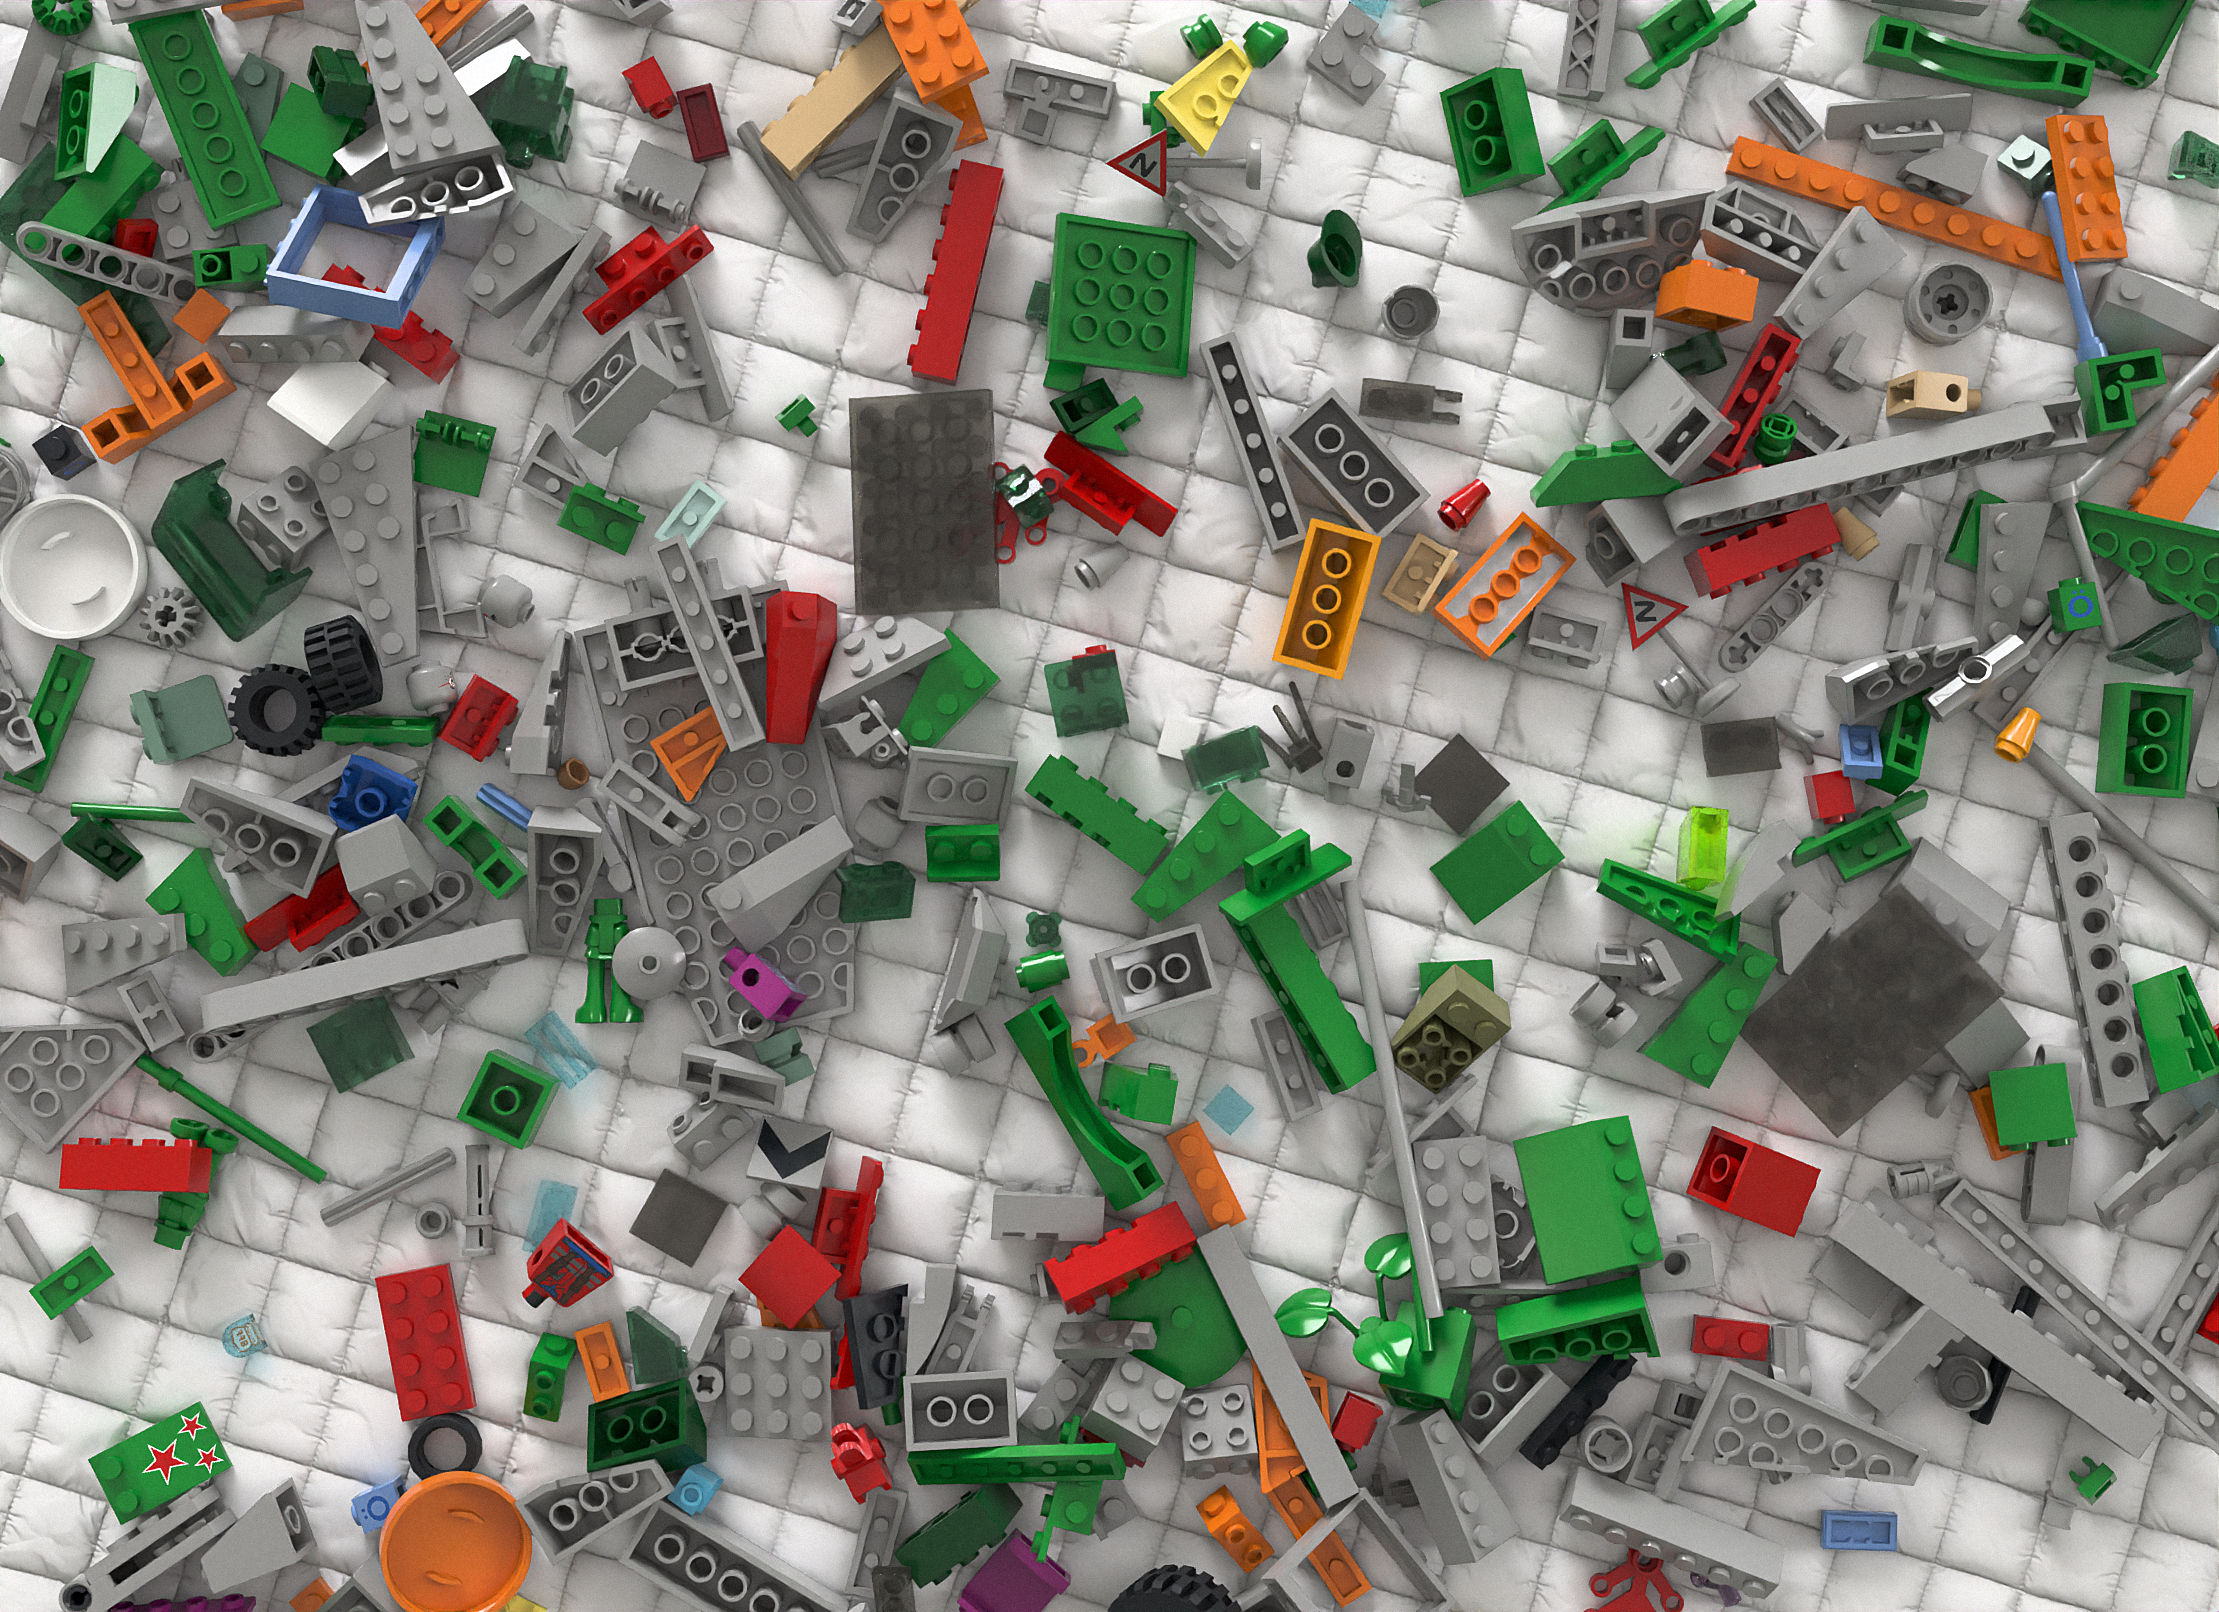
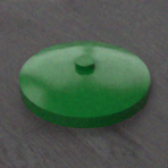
M1198 1245L1192 1249L1194 1253L1185 1260L1174 1263L1172 1259L1161 1265V1271L1147 1280H1142L1141 1277H1138L1127 1283L1129 1288L1123 1293L1110 1298L1109 1321L1132 1320L1150 1322L1157 1335L1154 1349H1133V1351L1127 1353L1185 1385V1388L1205 1385L1222 1377L1237 1364L1247 1349Z

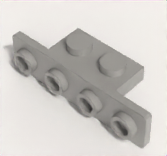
M35 17L32 19L0 110V158L18 165L24 163L37 124L45 125L52 105L45 101L49 90L57 91L64 71L57 67L68 36L49 32L37 22Z
M1970 93L1829 103L1826 107L1824 136L1827 140L1862 138L1869 152L1877 155H1890L1894 151L1904 150L1923 153L1932 148H1943V132L1967 130L1969 128L1973 97Z
M681 275L665 287L674 318L653 320L646 326L652 342L671 363L676 382L672 393L699 389L709 421L716 422L734 411L732 396L727 388L720 360L713 347L709 328L698 302L697 292L693 287L690 276Z
M1471 1073L1466 1077L1463 1074L1458 1075L1447 1085L1446 1089L1449 1091L1447 1095L1439 1102L1434 1098L1427 1103L1419 1112L1422 1118L1412 1127L1409 1123L1406 1124L1411 1150L1412 1142L1468 1137L1474 1132V1129L1452 1106L1479 1081L1475 1075ZM1392 1145L1386 1151L1382 1148L1378 1149L1366 1160L1365 1163L1369 1167L1364 1170V1173L1371 1180L1394 1160Z

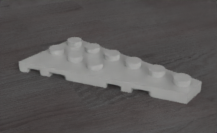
M354 0L390 162L395 176L503 152L500 142L405 0Z

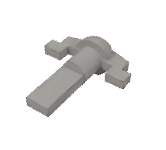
M1405 760L1401 763L1399 795L1393 794L1394 788L1386 786L1382 787L1381 795H1385L1386 802L1397 807L1401 812L1424 811L1426 805L1430 806L1432 797L1421 795L1419 800L1414 797L1416 763Z

